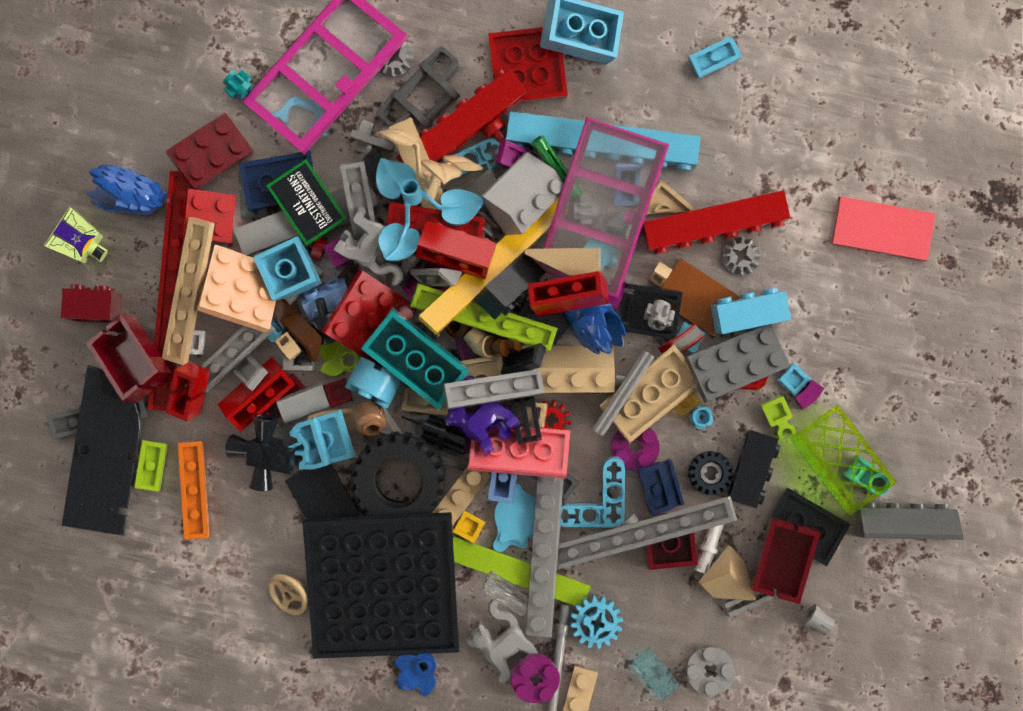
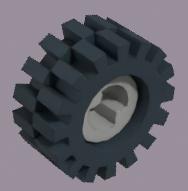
M708 451L700 453L691 461L688 477L690 478L691 485L697 491L707 495H715L725 491L731 485V479L734 474L732 472L733 467L729 463V459L724 457L723 454ZM708 466H713L717 470L713 480H708L704 475L707 472Z

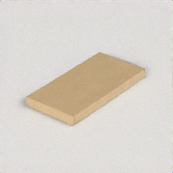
M675 345L649 365L612 422L628 443H631L697 389L685 357ZM615 393L599 405L603 412Z

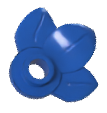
M429 653L398 656L394 661L396 667L402 670L397 679L398 688L403 691H409L417 687L424 697L429 695L436 684L434 672L437 663L435 658ZM420 663H426L428 665V668H422L420 666Z

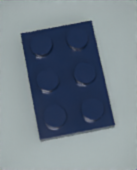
M307 151L305 155L298 152L239 163L248 211L279 206L266 185L305 159L308 160L313 168L311 152Z

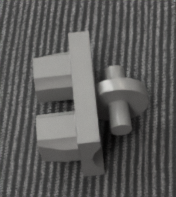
M361 119L356 130L352 129L350 137L368 144L367 146L359 144L357 151L365 153L364 157L371 149L375 150V146L393 152L395 149L392 141L382 136H379V138L370 136L374 127L372 122ZM382 126L381 131L388 130L389 128ZM375 150L379 155H381V151Z

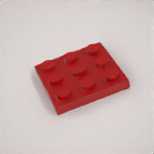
M543 27L488 33L493 76L502 69L508 70L510 68L529 92V95L519 103L568 97L563 53L540 47Z
M359 269L321 332L361 357L382 367L380 363L361 349L363 344L392 308L396 309L409 321L417 309L410 307L412 302Z

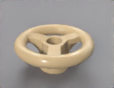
M284 574L275 575L270 579L268 583L270 597L282 611L290 615L299 616L308 610L309 599L302 581ZM275 585L282 592L283 601L279 598ZM295 600L302 602V606L300 608H292L290 603Z

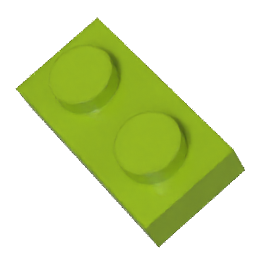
M142 440L134 488L160 492L168 444Z

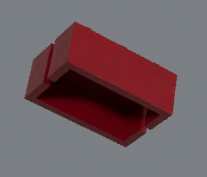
M118 315L105 326L107 331L101 330L86 343L115 391L124 402L138 403L153 390L151 386L157 387L173 374L136 316Z
M770 516L751 580V590L774 597V589H777L776 595L779 599L800 604L820 532L817 529L800 524H795V528H793L794 525L791 522Z

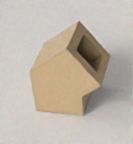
M659 262L648 280L662 287L672 269Z
M287 332L275 341L290 361L303 352Z

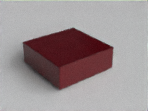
M346 378L323 385L330 408L354 401L351 391L345 388L347 384Z

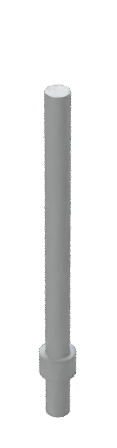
M561 604L559 621L555 625L557 636L553 663L558 669L560 680L566 635H569L570 624H568L570 605ZM560 683L553 698L548 701L547 711H557Z

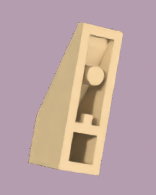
M601 247L525 249L526 255L570 276L595 271L601 272Z

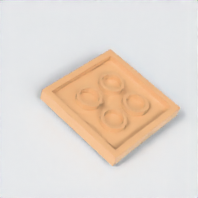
M214 245L197 311L267 333L270 329L276 301H272L254 258Z

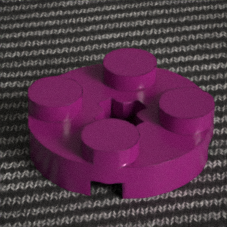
M650 427L634 439L638 440L639 445H642V450H638L637 454L632 453V449L628 447V441L619 430L614 434L611 442V452L613 456L623 460L625 469L637 471L639 468L653 464L657 459L660 444L656 433Z
M529 654L525 656V659L513 666L510 682L519 699L529 703L548 702L553 698L554 693L559 687L560 674L556 665L548 656ZM538 674L539 678H541L540 681L532 683L529 678Z

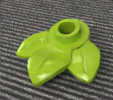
M337 341L321 345L319 351L322 358L326 360L321 368V372L329 376H338L344 371L353 372L361 358L360 355ZM348 356H353L355 359L352 365L346 363Z

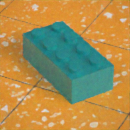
M394 308L391 309L361 348L438 410L446 401L443 385L462 381L469 373V367Z

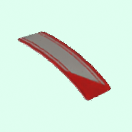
M693 324L676 338L658 347V349L663 354L675 345L682 354L702 340L705 335L696 324Z

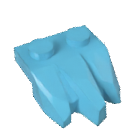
M342 410L297 423L289 432L290 436L297 438L298 441L289 447L295 449V455L303 457V460L299 463V469L313 470L356 456Z

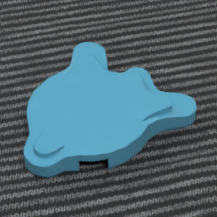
M516 483L513 503L498 502L494 514L498 534L493 543V548L497 552L504 551L510 545L525 549L528 546V538L533 537L536 499L531 494L525 492L518 483Z

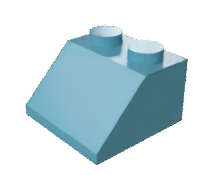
M294 237L253 257L272 301L301 294L322 284L305 243L299 237Z

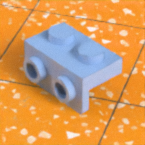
M344 277L341 279L332 278L326 284L305 291L300 296L302 307L309 320L319 315L315 303L317 298L323 297L325 299L328 312L335 310L348 288Z

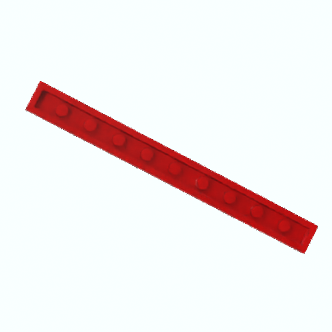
M171 170L169 173L154 345L161 356L163 355L184 240L177 239L182 191L192 189L179 171ZM164 359L173 374L157 387L151 386L153 390L149 393V410L166 411L169 394L174 391L171 390L174 370L178 368L177 363Z

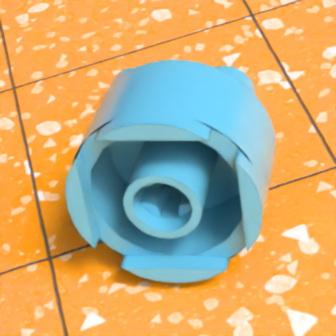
M361 357L345 388L388 409L402 381L389 370Z

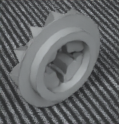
M386 39L384 43L378 46L375 56L389 40ZM406 42L399 48L398 57L401 62L394 60L389 64V59L380 69L382 73L387 76L397 77L408 72L413 64V52Z
M744 237L731 239L722 251L724 266L728 271L736 275H746L754 271L761 257L759 247L752 239ZM746 247L745 256L748 260H742L735 264L738 258L735 252H741Z

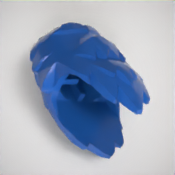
M104 164L89 171V174L93 177L92 182L99 187H97V190H88L87 195L91 198L93 205L106 212L135 214L147 217V215L158 210L167 197V193L162 191L159 183L138 174L130 168Z
M612 304L562 312L567 324L584 348H588L595 354H600L601 352L610 354L613 345L623 346V336H625L626 330L619 315L611 307Z

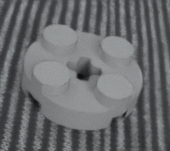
M714 646L696 649L688 658L686 665L687 679L691 686L699 693L709 696H715L726 691L731 686L736 672L730 655L723 649ZM713 664L716 665V674L714 676H705V666L711 667Z

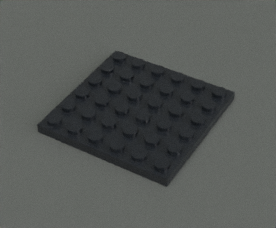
M452 512L303 519L313 659L459 652Z

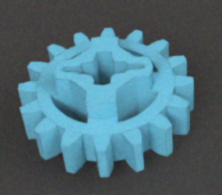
M592 595L591 601H588L585 597L582 598L584 604L581 606L576 603L577 613L571 612L570 614L575 619V621L570 622V626L576 628L572 632L574 637L580 635L579 643L582 644L587 641L588 648H591L593 643H596L598 649H601V643L603 642L610 646L609 639L617 640L618 637L615 632L622 631V627L618 623L622 622L623 618L622 616H616L620 612L619 607L612 608L614 601L610 600L606 603V598L603 595L600 597V600H597L595 595ZM594 607L593 610L585 612L587 609ZM605 609L611 613L612 621L605 618ZM597 617H599L601 623H597L596 626H594L591 621L596 620ZM580 623L588 626L587 634L581 629ZM604 631H608L604 635L599 636V634L603 633Z

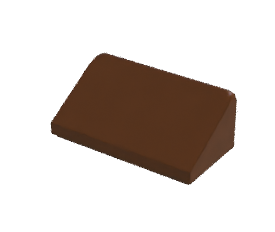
M294 312L282 320L284 330L294 339L311 362H316L322 338L297 312Z

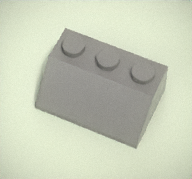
M525 152L480 198L483 199L484 204L505 235L523 234L560 197L564 183L553 168L529 152Z

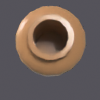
M369 400L355 407L353 418L356 430L360 434L372 437L384 430L386 417L382 406L376 404L375 401Z

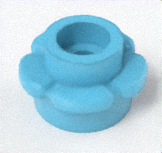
M696 406L693 408L692 414H690V422L697 429H705L706 426H710L713 423L711 409L707 406ZM700 415L704 416L702 420L699 418Z

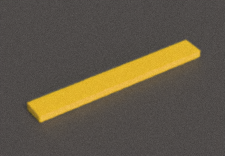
M559 199L523 234L506 235L497 243L486 279L465 273L459 278L455 286H451L419 315V320L435 335L442 331L474 301L475 297L490 281L524 254L525 249H529L549 231Z

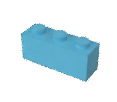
M777 287L764 289L763 294L755 296L754 292L740 294L741 299L733 301L731 297L717 299L718 304L710 305L716 334H725L791 320L786 291H778Z

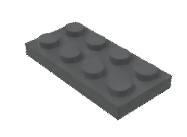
M772 324L761 326L685 358L704 403L790 367Z

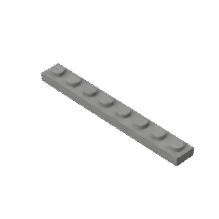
M538 476L526 628V635L552 637L564 480L561 478Z
M731 496L561 543L558 548L557 570L737 521Z

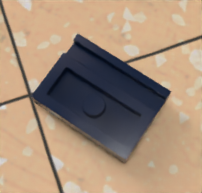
M667 458L665 461L656 462L637 469L650 515L654 516L674 509L676 506L685 505L672 459Z

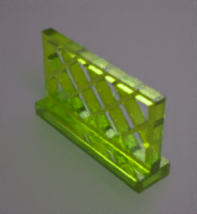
M838 404L804 429L791 436L793 444L848 517L854 515L858 510L897 483ZM837 412L843 419L842 429L827 427L828 417ZM825 420V425L819 426V424ZM845 423H846V425L849 427L850 430H845V429H844ZM813 428L824 430L822 443L811 442L806 433ZM826 430L841 432L839 446L824 444ZM844 433L856 436L858 439L856 448L842 446ZM860 443L865 448V450L859 449ZM815 446H821V452ZM824 447L838 449L836 463L826 461L823 458ZM841 450L856 452L854 465L839 463ZM858 452L871 456V468L857 466ZM876 463L880 469H874V464ZM829 465L836 466L835 472ZM838 467L853 469L851 482L841 481L838 478ZM856 469L871 471L869 485L854 483ZM873 472L884 473L890 482L883 487L871 486ZM844 485H850V486H851V487H850V492L847 490V488H846ZM853 486L868 488L867 498L859 504L852 496ZM871 489L877 490L872 495H870Z

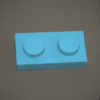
M730 36L690 55L688 59L698 79L740 60L742 55L733 37Z

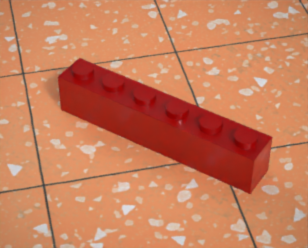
M510 68L497 72L493 76L494 81L490 84H483L474 91L476 95L471 99L467 100L465 98L455 106L456 110L453 113L442 115L436 121L437 125L431 130L426 128L419 133L430 160L440 163L445 155H452L483 131L492 121L501 117L529 95V92ZM397 155L396 159L399 162L404 163L401 155Z
M782 190L644 221L642 230L648 253L654 251V255L669 252L668 248L677 246L678 250L692 247L691 243L701 241V245L715 242V237L724 236V239L738 237V232L746 230L748 234L762 231L761 227L771 225V229L783 227L785 222L791 217L785 192Z

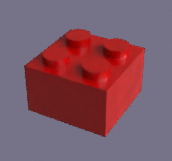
M195 189L182 191L177 239L185 240L189 217H195L215 223L211 244H230L232 241L236 195Z

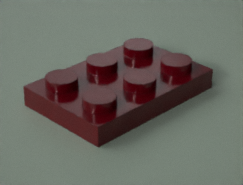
M225 112L166 150V154L190 187L198 190L253 154L254 150Z

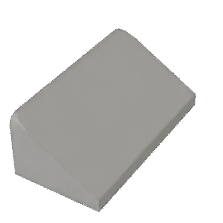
M443 268L410 270V274L422 285L428 287L455 286L462 275L461 271Z

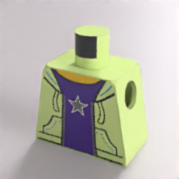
M70 207L44 245L82 263H86L90 256L102 262L108 253L107 249L99 245L103 235L80 213Z

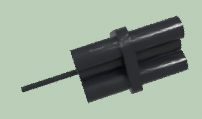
M432 414L429 415L428 420L424 421L423 424L404 416L401 417L421 425L423 430L421 437L428 442L436 444L437 448H446L464 455L470 439L467 438L460 428L447 426L444 419Z

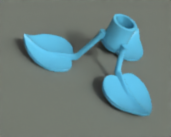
M381 158L379 161L376 183L380 194L388 199H396L402 194L405 202V226L399 223L390 224L379 235V246L384 259L387 261L403 260L417 250L420 234L417 230L409 228L410 206L418 205L422 198L428 200L438 210H442L444 221L451 225H464L468 223L483 205V199L480 196L461 189H453L443 193L441 196L442 205H440L427 194L426 190L421 191L419 182L416 180L415 171L409 165Z

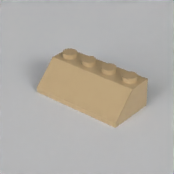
M582 345L552 346L550 352L545 350L541 366L533 369H540L544 394L615 393L613 347L610 354L604 352L595 354Z

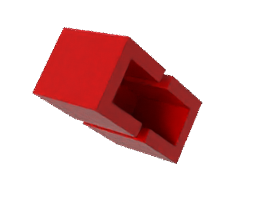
M188 362L175 369L171 390L174 391L169 394L166 413L186 422L199 415L205 398V394L202 392L207 388L210 370L192 362Z

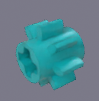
M242 69L239 73L232 70L223 80V84L227 86L224 89L225 93L233 100L237 96L240 99L245 98L253 88V85L249 83L252 80L251 76Z

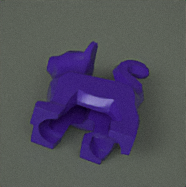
M470 375L464 378L463 381L472 380L475 377ZM499 402L480 404L471 414L467 413L465 407L448 409L447 416L444 419L447 426L460 428L467 438L481 445L480 451L485 457L494 451L492 441L487 434L493 428L497 429L500 439L506 441L512 436L510 429L520 425L519 419L510 410L501 406Z

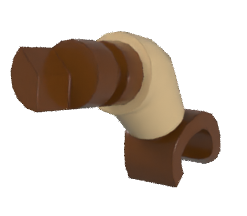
M451 321L444 328L447 334L453 338H460L465 335V342L475 354L482 357H506L511 351H521V345L518 340L497 339L492 335H488L483 330L456 321Z

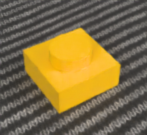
M464 510L453 532L475 543L486 522Z

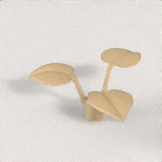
M388 129L379 131L375 135V137L382 136L396 144L412 146L415 149L416 180L419 182L421 191L426 190L433 200H435L437 189L441 182L444 185L451 179L460 177L462 175L461 170L481 171L483 169L482 166L458 155H445L443 160L447 163H437L432 160L421 161L420 146L418 144L420 139L403 130ZM421 165L429 172H424V175H421Z

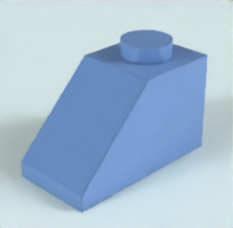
M492 472L488 500L513 503L517 475Z

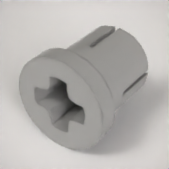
M816 604L808 609L802 620V625L807 628L811 627L824 636L831 631L835 620L822 612Z

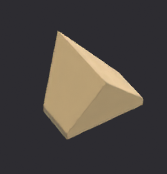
M728 545L698 583L713 598L756 601L754 591L750 587L751 581L745 562Z

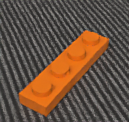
M204 442L178 443L184 540L210 538Z

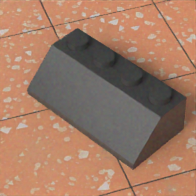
M862 503V507H855V536L963 540L958 510L950 509V504H935V509L926 508V504L913 503L911 508H901V503H886V508H877V503Z

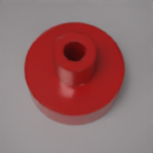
M498 117L487 125L482 133L487 139L495 137L500 143L501 140L507 137L502 131L506 124Z
M321 237L309 246H306L307 249L312 251L310 256L312 259L322 260L325 254L323 246L328 244L329 239Z

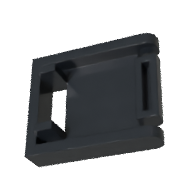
M625 283V288L634 289V293L624 292L620 319L623 322H629V326L624 325L626 332L667 339L676 338L683 291ZM656 300H664L668 303L676 304L673 326H666L663 330H655L649 327L648 320L644 319L648 303L653 304Z

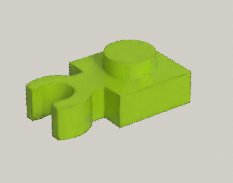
M782 394L760 404L771 428L776 425L778 426L776 434L782 441L785 440L782 435L784 429L788 428L792 435H796L794 426L787 422L793 416Z

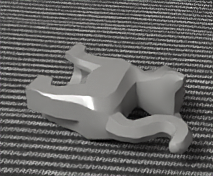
M358 209L352 219L363 230L362 236L359 240H355L351 237V232L345 230L334 250L345 258L357 261L372 274L381 276L392 273L394 275L391 283L392 286L399 285L403 279V273L398 265L387 263L378 266L375 262L380 250L379 235L386 226L366 219L364 212Z
M497 596L488 603L489 615L497 621H506L508 628L492 640L488 628L481 621H478V627L471 632L467 643L470 647L482 650L487 661L500 672L498 678L501 683H504L510 679L511 674L510 666L507 662L508 658L516 654L519 657V663L525 659V656L539 653L534 644L524 636L516 617L511 612L499 611L497 609L498 605L503 601L502 597Z

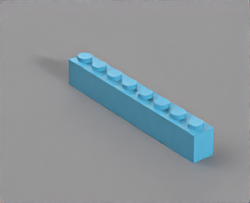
M510 111L506 140L523 148L525 146L533 147L531 142L538 136L544 135L553 150L558 151V154L572 156V153H575L585 121ZM612 125L670 144L662 168L672 165L677 166L676 169L680 171H691V168L697 166L701 136ZM593 130L584 158L595 159L596 156L605 157V160L611 162H619L620 159L629 160L630 164L643 165V162L653 163L657 151Z

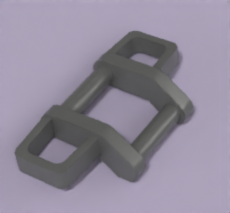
M443 46L438 47L425 61L423 60L418 65L420 68L398 90L395 89L376 111L378 117L390 127L414 117L425 129L429 128L432 125L431 122L453 100L456 101L460 97L458 92L448 83L449 79L459 69L460 63ZM445 55L453 64L441 76L431 65L440 56ZM425 75H428L446 94L423 115L405 96ZM396 101L407 112L393 123L384 114Z

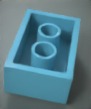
M549 0L546 7L540 47L607 65L617 58L624 12L582 0Z

